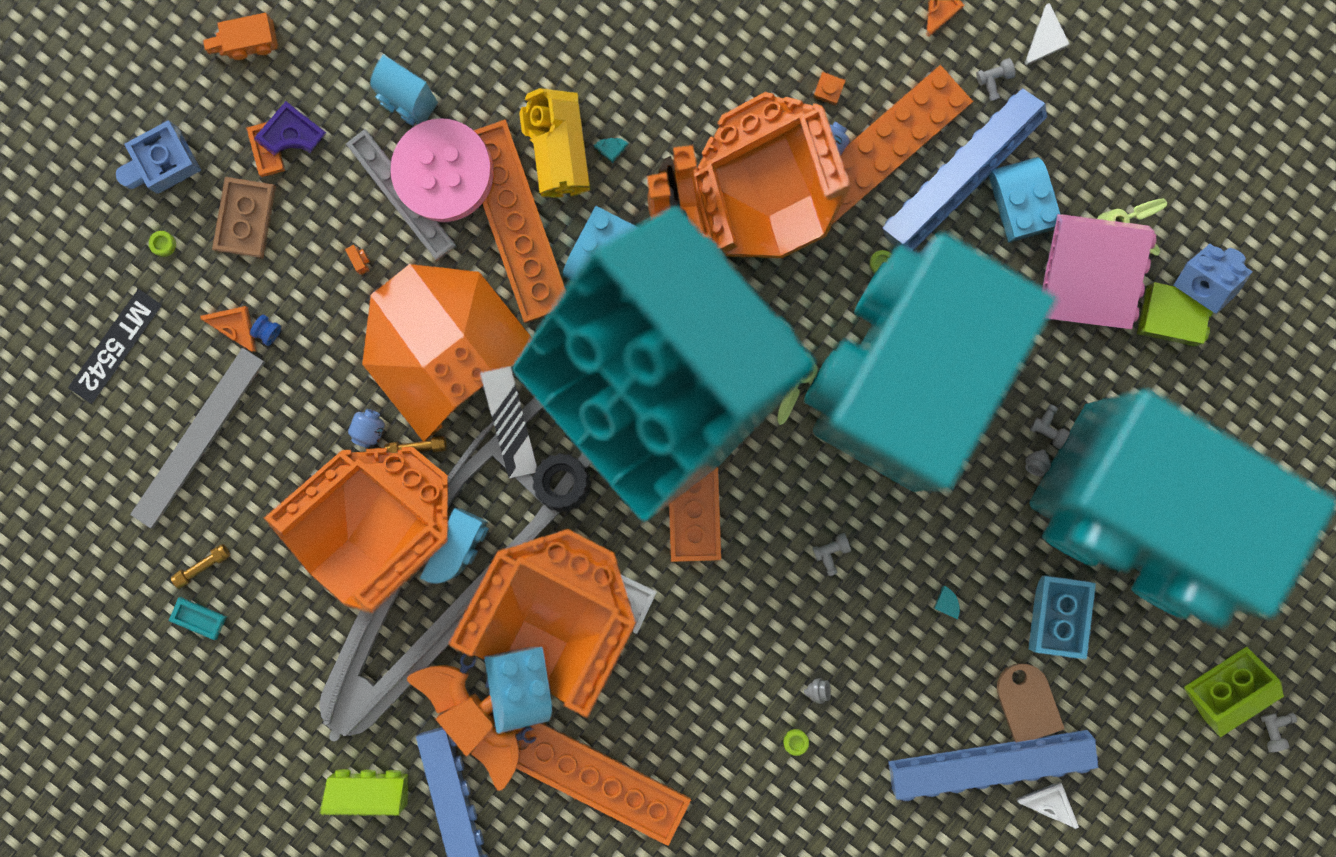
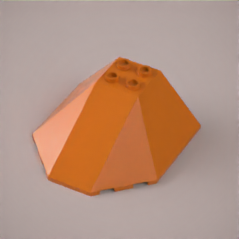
M764 92L723 114L717 123L719 128L715 136H710L701 153L703 158L697 169H694L699 209L706 234L711 235L712 240L718 244L725 256L784 258L826 237L851 186L824 107L818 104H805L801 100L789 97L780 98L772 93Z
M409 264L371 294L362 365L422 441H427L444 427L442 423L456 407L484 386L480 373L510 366L513 367L532 337L480 272Z
M402 447V450H397L398 453L387 452V448L366 449V452L342 450L264 517L266 522L307 572L345 606L372 613L448 542V475L413 447Z
M569 529L498 551L449 645L471 657L475 655L484 659V656L531 646L543 647L550 694L565 703L564 706L588 717L636 625L614 553Z

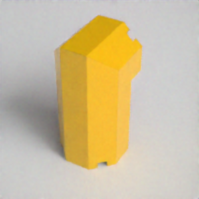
M543 88L528 93L525 97V100L528 101L526 107H521L519 115L522 133L525 136H530L532 138L530 141L534 145L541 197L561 198L563 194L570 193V196H576L591 191L578 93Z

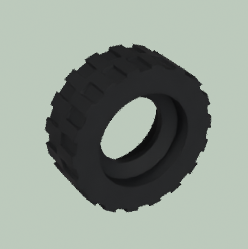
M561 453L555 456H548V459H544L539 467L537 466L535 475H533L532 480L534 484L532 486L536 492V497L547 508L556 512L576 510L582 503L584 504L586 497L590 494L591 481L589 472L572 455H563ZM560 471L569 472L574 478L572 490L565 495H557L550 488L552 476Z

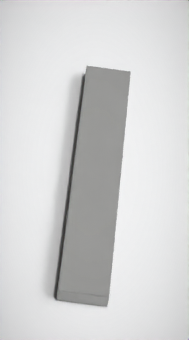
M366 129L346 143L436 261H439L457 247L437 221L423 218L402 202L392 183L391 161Z

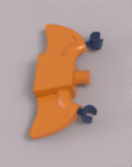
M464 654L460 659L462 665L460 669L453 666L438 665L411 673L407 677V681L431 700L437 714L440 713L436 717L437 722L465 756L471 753V755L483 763L489 772L495 788L499 791L503 790L512 778L518 764L520 754L519 741L523 740L526 743H533L536 740V736L525 738V733L534 730V728L531 726L523 727L520 733H516V731L509 733L496 732L491 696L489 695L481 701L475 693L469 695L465 686L469 675L467 671L475 666L476 658H474L470 666H466L464 658L467 654Z

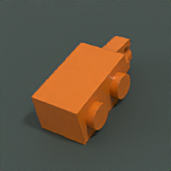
M267 13L218 22L219 32L216 33V37L203 40L207 53L220 52L221 56L227 55L233 60H243L247 58V55L256 53L258 55L270 54L271 50L278 49L273 20Z

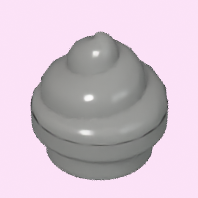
M1045 450L1033 452L1025 460L1026 470L1036 476H1043L1051 467V461Z
M822 678L814 679L804 690V694L817 704H823L831 698L830 683L828 680L823 681Z

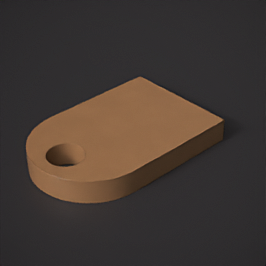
M1017 663L1007 667L1001 673L997 682V694L1015 742L1038 739L1065 729L1047 678L1038 668L1026 663ZM1017 670H1022L1025 674V679L1020 684H1015L1012 680V675Z

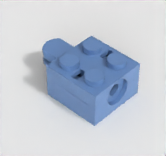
M168 120L124 144L132 161L120 166L116 170V178L120 184L129 189H134L145 183L147 188L159 194L200 172L201 169L180 129Z
M1208 244L1186 264L1174 286L1217 314L1240 292L1253 271L1244 265L1246 258L1240 251L1233 248L1223 251L1219 247Z

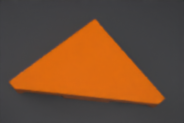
M929 0L926 35L930 37L962 10L965 5L960 0Z
M243 306L200 316L201 320L249 351L257 352L255 339L250 335L252 325L248 307Z

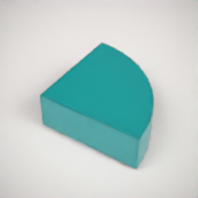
M607 138L598 141L594 148L611 163H614L629 146V143L621 138Z
M943 586L933 609L958 619L960 612L959 601L952 590Z

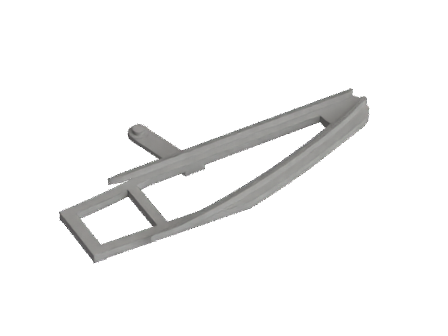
M535 397L522 409L526 425L544 408ZM493 421L474 439L449 473L448 508L464 484L492 457L505 467L497 434L466 463L481 441L494 427ZM583 453L578 458L586 467V470L592 464ZM569 472L565 474L553 490V493L565 495L571 491L574 486V478ZM531 474L515 477L536 497V492L532 486L534 481ZM543 504L534 519L506 548L537 539L540 533L560 512L551 510ZM490 565L376 685L368 678L361 676V673L403 584L372 613L360 610L321 693L319 704L321 717L324 720L323 724L332 729L329 735L331 741L339 740L341 735L350 736L362 733L373 726L411 686L407 681V677L415 671L429 667L449 646L450 640Z

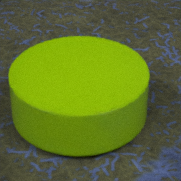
M157 231L149 239V248L154 254L166 257L175 251L176 240L168 232Z
M880 250L872 255L869 267L874 274L883 262L888 261L891 253L886 250Z
M792 729L785 734L783 744L789 754L799 756L807 751L809 739L802 730Z

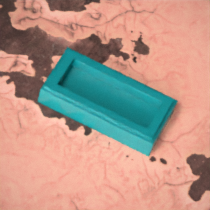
M179 597L169 621L212 640H217L227 616Z

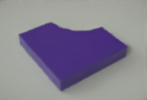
M285 101L254 137V140L274 156L288 148H299L311 153L325 137L326 132Z

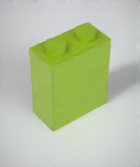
M1154 282L1146 286L1137 334L1191 346L1202 345L1209 337L1210 327H1208V321L1213 312L1177 287Z

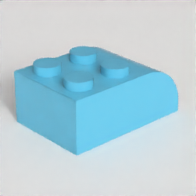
M385 55L381 57L370 81L371 88L376 93L375 98L388 111L393 113L396 110L401 115V119L412 126L415 123L420 124L426 121L438 104L428 84Z
M1039 157L999 167L991 171L989 179L1008 243L1055 229L1057 215L1060 214L1048 171L1044 162Z
M595 206L568 257L562 276L572 281L593 250L632 230L636 226Z
M462 508L454 509L448 520V542L429 559L420 579L430 583H441L460 575L466 565L468 566L473 563L478 553L475 547L478 542H483L489 531V528L486 527L488 521Z
M1042 576L1035 593L1028 650L1036 653L1087 659L1096 583Z
M531 646L484 656L496 732L503 733L548 722L551 718L552 702L543 647Z

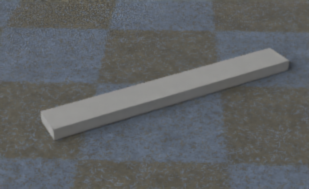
M245 348L241 349L130 514L149 528L156 526L265 364V361Z

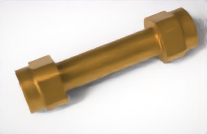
M445 436L431 437L429 441L406 444L393 442L384 445V448H387V452L398 453L397 450H402V447H413L418 452L433 450V452L447 451Z
M224 544L215 547L210 551L211 554L187 570H180L171 577L172 583L177 589L188 585L193 577L216 562L222 563L229 558L231 554Z

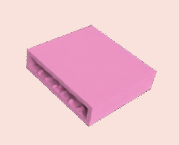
M1058 214L1042 289L1057 297V302L1047 319L1132 329L1133 322H1136L1139 316L1137 305L1139 298L1143 297L1145 290L1143 279L1145 273L1147 274L1150 269L1149 253L1156 243L1155 231L1148 225Z

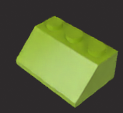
M1245 647L1184 687L1203 719L1220 738L1284 697L1281 681L1248 647Z
M348 769L335 770V773L327 778L321 814L399 815L408 805V774H401L400 770H388L386 774H376V770H361L360 774H351V770Z

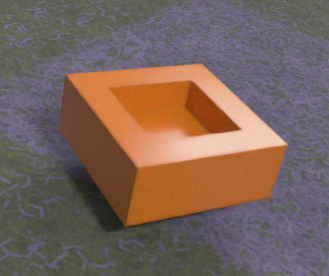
M822 72L813 97L836 106L846 80Z
M355 245L345 249L355 270L362 275L370 271L367 265L370 260L364 249L359 250Z

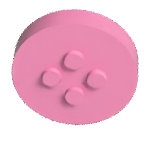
M451 119L427 120L411 128L398 142L391 160V179L399 198L416 214L432 221L450 222L470 215L485 201L493 182L494 167L487 146L471 128Z

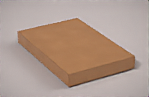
M225 177L212 250L264 258L276 189L274 184Z

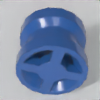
M263 314L253 324L250 335L254 338L259 337L262 339L263 344L269 346L278 337L282 327L276 322H270L269 317Z

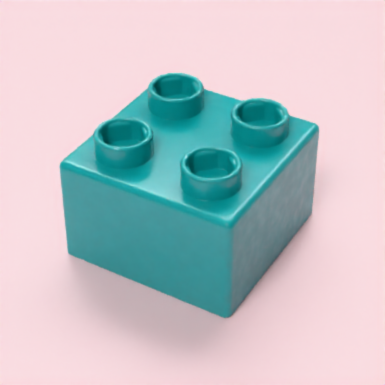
M672 207L590 253L514 363L513 371L637 517L642 521H647L715 470L813 370L815 361L797 341L796 335L789 324L781 317L774 315L726 261L725 255L718 244L709 237L704 236L681 209Z
M947 234L937 235L919 254L903 245H898L888 261L880 265L854 310L856 316L872 324L861 345L858 346L847 339L843 340L837 350L831 351L804 397L805 404L821 412L813 427L814 435L912 492L949 490L1056 304L1057 297Z
M1148 390L1086 403L1069 431L1066 442L1057 452L1049 471L1045 473L1030 499L1031 508L1050 519L1048 526L1042 534V538L1047 543L1066 555L1092 567L1097 566L1100 561L1124 572L1133 567L1140 571L1134 581L1131 590L1140 598L1178 618L1188 619L1191 614L1220 628H1225L1228 625L1235 611L1263 617H1273L1278 613L1336 510V499Z

